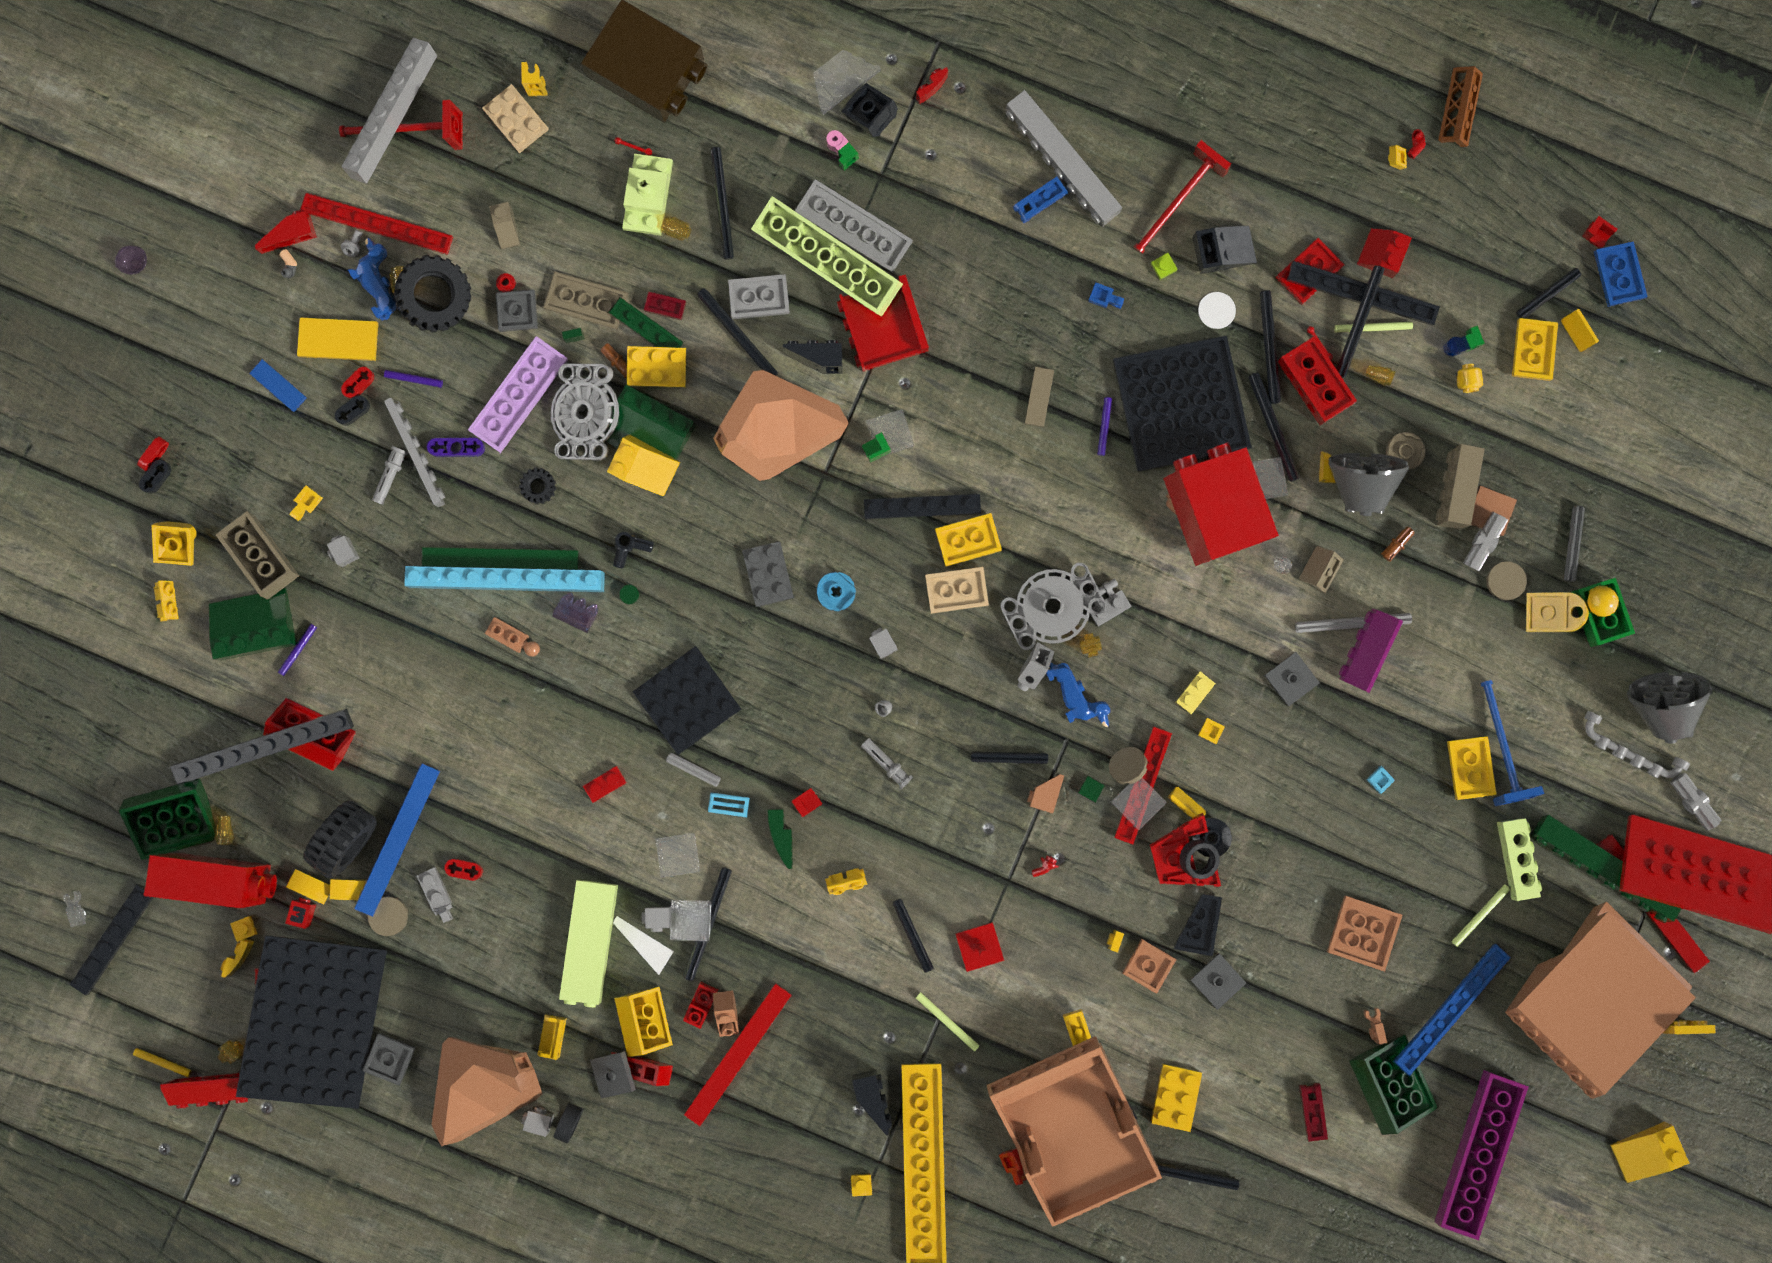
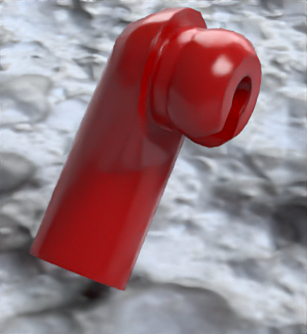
M1420 129L1412 132L1413 147L1407 152L1411 159H1415L1426 146L1425 135Z

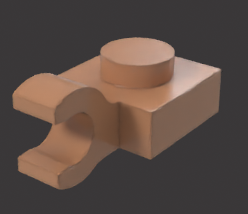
M1374 1008L1375 1015L1373 1017H1370L1368 1010H1364L1365 1018L1371 1021V1028H1369L1371 1039L1378 1044L1387 1043L1383 1023L1380 1019V1010Z

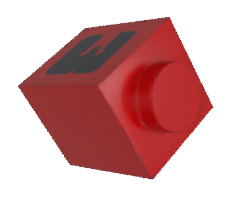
M299 897V900H292L285 924L303 929L309 928L316 904L310 903L311 899Z

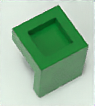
M882 432L875 435L873 440L862 445L870 463L891 453V449Z

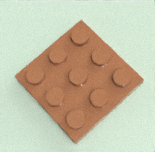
M1344 896L1327 952L1385 972L1403 915Z

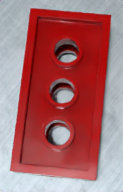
M1315 337L1307 340L1277 361L1320 426L1357 402ZM1303 362H1307L1310 368L1304 367ZM1314 378L1319 379L1320 385L1314 382ZM1328 394L1331 397V401L1326 400L1324 395Z

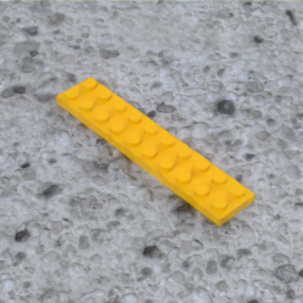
M941 1063L902 1064L906 1263H946Z

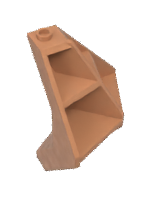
M760 370L753 371L713 439L723 456L761 481L776 476L836 441L842 436L849 423L839 405L769 372Z
M449 1037L442 1044L432 1117V1127L441 1146L462 1141L535 1101L542 1095L535 1070L527 1053L475 1044L454 1037Z

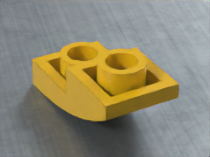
M296 869L286 885L287 888L323 905L330 894V885Z
M330 879V899L358 900L367 880Z
M244 939L237 943L234 950L236 956L227 957L221 965V977H229L241 967L254 941Z

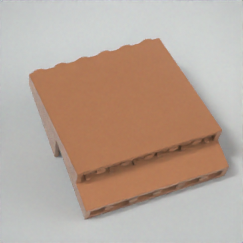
M1606 901L1592 909L1561 955L1536 966L1505 1013L1587 1096L1593 1099L1605 1095L1696 997L1690 992L1692 986Z
M1096 1036L986 1085L989 1096L1018 1150L1024 1174L1052 1227L1162 1178L1105 1051Z

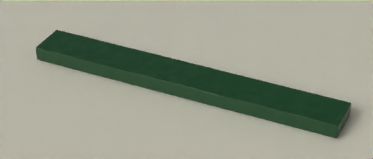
M422 547L421 567L578 570L579 551Z

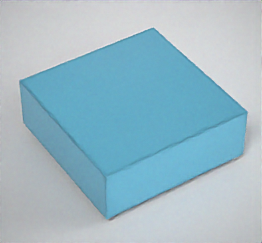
M1379 766L1366 779L1379 794H1382L1395 781L1382 766Z

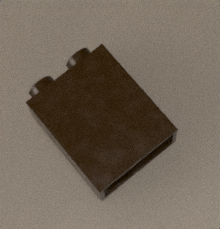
M625 0L619 2L581 62L586 77L665 123L670 113L676 117L681 113L687 102V96L683 94L690 81L698 84L705 75L708 66L707 63L703 62L704 56L699 44Z

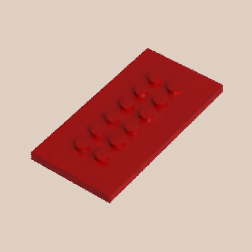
M1636 815L1628 816L1619 891L1772 934V855Z

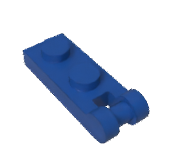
M1055 177L1016 203L1012 208L1015 212L1019 213L1021 221L1026 223L1032 217L1067 195L1068 191L1059 178ZM1026 205H1029L1031 208L1028 212L1024 208Z

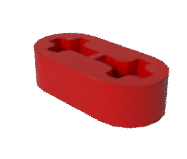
M367 367L358 368L343 383L341 387L342 394L348 399L360 396L374 381V373ZM363 372L365 374L368 373L367 376L369 378L367 380L362 379L361 374ZM349 386L354 387L353 390L355 392L353 394L347 389Z
M161 436L155 438L140 457L137 465L144 471H147L154 461L161 458L167 450L169 443Z
M460 859L448 860L444 867L447 875L470 881L480 879L483 874V868L480 864ZM455 862L457 867L462 868V871L457 870L452 873V869L449 866ZM473 866H475L478 874L471 877L472 874L465 871L466 869H473Z

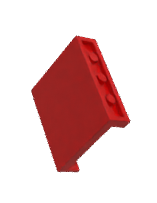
M906 274L898 276V281L903 283V285L882 316L876 314L850 295H839L838 309L840 313L844 312L845 319L842 320L846 331H850L851 337L848 340L851 349L855 348L857 356H854L857 367H861L862 372L929 351Z

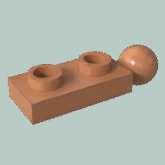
M496 617L493 618L485 632L489 637L518 653L523 648L528 656L534 657L540 651V646L537 642H527L528 635Z

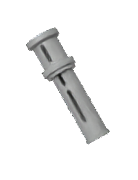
M391 446V454L388 461L384 463L386 468L371 499L382 505L397 471L399 472L402 469L401 464L405 455H408V452Z
M870 738L862 744L861 748L887 771V776L892 778L899 785L900 789H903L913 777L903 771L900 764H895Z

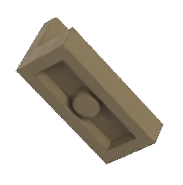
M1316 546L1299 580L1314 586L1318 591L1326 594L1344 559L1334 551Z

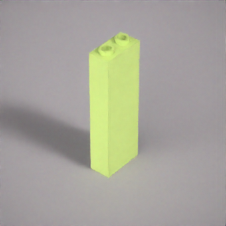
M576 880L559 997L560 1000H564L565 1004L576 1005V1002H582L586 1007H596L602 1001L618 889L616 884Z

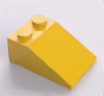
M629 434L622 438L607 472L625 482L664 496L680 461Z
M1662 1122L1610 1145L1627 1183L1670 1172L1689 1164L1674 1126L1666 1122Z

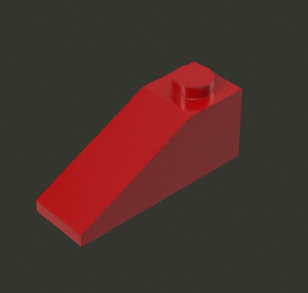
M303 210L294 211L292 215L286 216L255 244V249L263 254L317 238L311 216Z
M626 1055L633 1080L653 1086L669 1085L673 1065L636 1056L628 1057Z

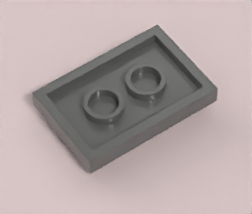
M780 541L742 550L756 608L794 598Z

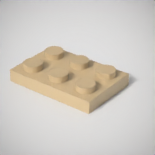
M512 84L482 107L483 111L518 153H521L549 130Z
M983 567L925 575L931 614L989 606Z

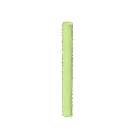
M1413 322L1367 323L1364 325L1363 331L1413 329ZM1353 324L1335 325L1334 331L1335 333L1350 332Z
M1504 884L1451 942L1458 947L1511 889Z
M921 992L916 996V999L973 1051L978 1049L980 1045Z

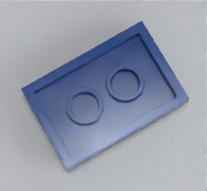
M1634 241L1594 251L1607 307L1648 297Z

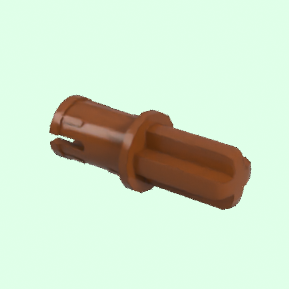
M609 343L605 344L601 348V352L611 362V366H615L624 378H627V362L623 359L624 356L619 355Z
M1408 526L1405 527L1396 539L1392 538V542L1381 555L1391 562L1401 549H1405L1404 545L1414 535V531Z

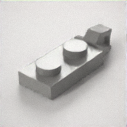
M434 867L417 875L418 881L435 915L439 914L443 923L452 920L453 917L449 910L453 908L451 905L452 901L437 868Z

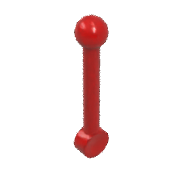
M620 137L614 139L615 144L628 146L648 156L652 155L650 148L643 149L623 141Z
M1309 326L1307 328V332L1316 338V340L1318 341V343L1320 344V346L1322 347V349L1331 361L1333 359V355L1327 352V350L1315 334L1314 327Z

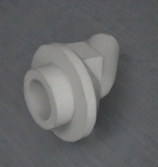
M356 229L350 241L345 239L342 242L341 249L345 255L350 257L358 256L361 247L357 244L363 234L361 231Z

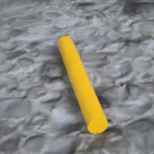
M136 1048L133 1052V1056L185 1077H189L192 1072L188 1068Z

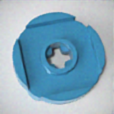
M834 572L826 574L818 583L817 596L819 602L828 610L836 612L845 610L855 599L856 590L854 582L844 573ZM833 587H840L841 595L832 596L833 591L831 589Z

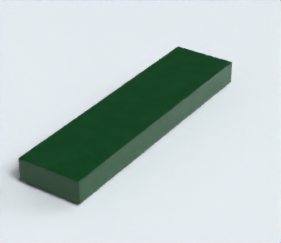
M621 297L609 311L610 315L655 347L681 348L684 343Z

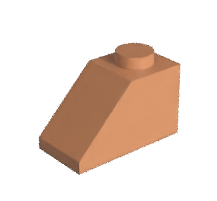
M1059 774L1035 787L1034 791L1030 790L1027 802H1030L1029 807L1053 813L1064 775Z

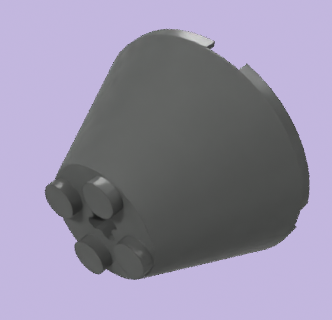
M1360 453L1337 454L1331 456L1328 462L1343 500L1345 511H1358L1362 516H1371L1372 512L1384 513L1386 506L1409 469L1408 462L1404 459L1371 453V457H1361Z
M1660 672L1641 677L1629 685L1627 697L1653 736L1663 739L1665 743L1673 744L1678 739L1694 736L1695 727L1711 695L1712 687L1708 679L1698 674L1681 672V675H1669V672Z

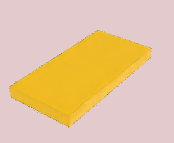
M300 318L297 356L376 361L378 322Z

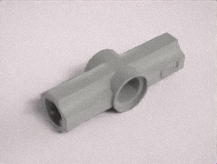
M1495 512L1490 514L1483 529H1480L1473 539V546L1463 562L1465 565L1477 571L1481 569L1487 556L1496 548L1499 542L1498 537L1507 524L1508 519Z
M1682 773L1672 779L1670 784L1682 798L1683 806L1689 813L1695 815L1706 831L1720 824L1722 820L1710 806L1709 798L1702 790L1697 789L1686 773Z

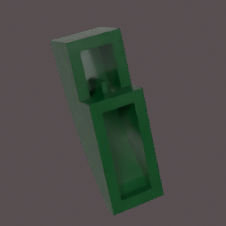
M784 809L768 810V823L775 848L786 867L793 869L792 829H784Z

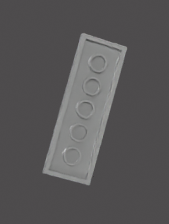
M816 179L795 210V212L890 273L894 272L913 242L906 235Z

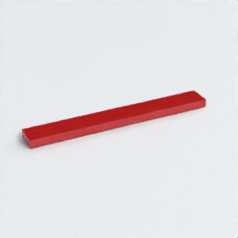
M305 193L300 210L306 211L309 215L445 255H448L453 241L452 235L309 193Z
M1609 834L1596 844L1623 861L1624 850L1613 835ZM1645 912L1692 973H1696L1710 962L1677 918L1674 922L1662 923L1654 918L1655 915L1653 913Z
M777 983L773 986L684 1116L698 1126L702 1125L792 995Z

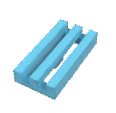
M710 793L708 812L747 817L750 798ZM714 797L745 801V804L714 801ZM713 805L741 808L744 811L742 813L712 808Z

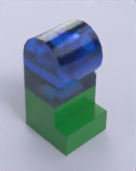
M1478 325L1467 330L1466 336L1449 339L1444 344L1445 354L1453 357L1485 344Z

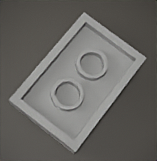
M786 274L728 280L732 319L790 314Z

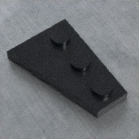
M1201 894L1173 947L1174 950L1213 956L1222 897Z

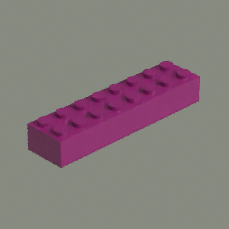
M1483 1070L1434 1222L1440 1227L1479 1241L1529 1086Z

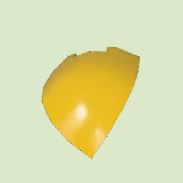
M1321 452L1319 482L1336 483L1328 464L1329 458L1332 455L1327 452Z

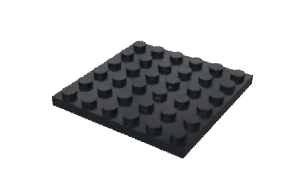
M1227 335L1113 359L1137 472L1174 465V461L1193 454L1196 455L1197 460L1209 458L1207 450L1225 443L1230 444L1232 452L1246 447L1247 450L1252 448Z

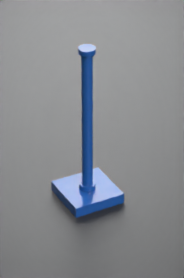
M1489 680L1480 683L1481 687H1484L1512 787L1511 793L1494 798V805L1500 806L1544 794L1542 786L1526 790L1520 787L1491 686L1493 682Z

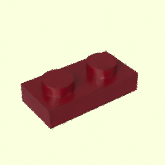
M648 291L644 312L682 321L687 302L686 300Z

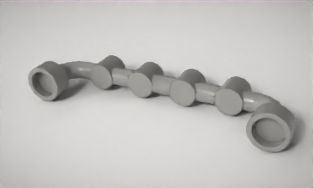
M1587 711L1584 717L1587 719L1585 725L1586 733L1592 740L1596 741L1594 746L1602 750L1609 748L1613 750V756L1622 760L1625 756L1631 760L1629 764L1636 768L1646 767L1648 769L1647 773L1653 777L1658 778L1661 775L1666 778H1674L1682 770L1687 771L1690 763L1675 757L1672 762L1675 767L1672 770H1666L1662 766L1596 733L1593 727L1594 724L1599 725L1602 717Z

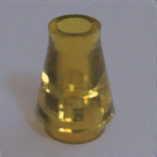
M1369 365L1365 376L1372 378L1383 386H1391L1396 371L1388 367Z
M219 816L214 838L216 845H231L235 839L231 816Z

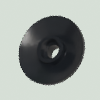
M1207 818L1205 820L1208 832L1194 835L1192 840L1199 839L1210 843L1217 849L1219 856H1221L1231 845V831L1223 821L1216 818ZM1209 834L1214 835L1213 841L1207 839ZM1203 848L1197 850L1203 856L1209 857L1207 850Z

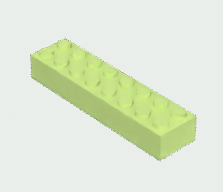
M773 196L751 228L757 234L880 316L884 314L903 283Z

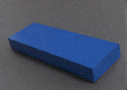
M263 359L249 373L293 412L307 399L305 395Z

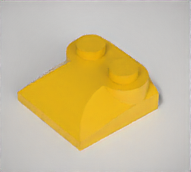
M154 523L152 525L153 562L192 566L196 529L188 523Z

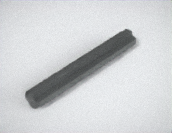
M1578 505L1574 506L1572 510L1564 581L1575 582L1585 511L1583 506Z

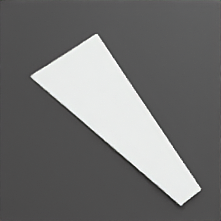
M617 916L613 924L659 975L674 951Z

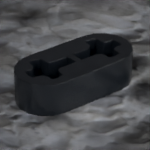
M356 396L336 410L335 419L339 424L348 426L369 411L370 403L365 397ZM358 401L365 402L363 403V409L356 408ZM343 412L348 414V419L346 421L344 419H341V414Z
M163 460L154 461L140 479V489L149 494L156 493L170 475L171 465ZM159 465L163 466L164 472H159ZM147 481L151 482V484L153 485L152 488H147Z

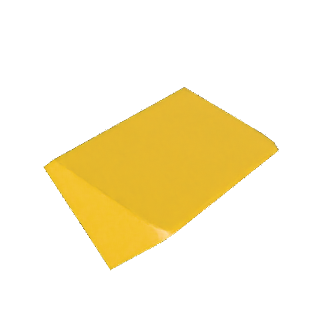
M1580 309L1561 319L1563 326L1580 352L1599 342Z
M1175 787L1169 794L1168 799L1189 817L1194 818L1200 813H1203L1205 816L1206 810L1179 787Z

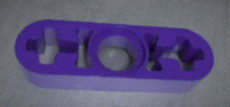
M434 438L428 442L427 450L435 457H478L484 453L485 445L478 438ZM455 442L461 444V450L457 453L451 451V445ZM464 442H467V446H474V443L476 442L477 445L480 446V448H478L476 452H474L473 449L466 448ZM438 443L439 446H446L448 452L445 453V449H438V452H435L432 447Z

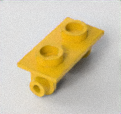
M173 581L156 582L155 587H153L155 600L161 601V604L156 605L157 618H160V622L168 621V619L177 620L178 609Z
M856 868L846 871V879H843L842 872L830 875L829 878L825 879L829 895H840L846 890H858L863 888L864 885H868L864 869Z

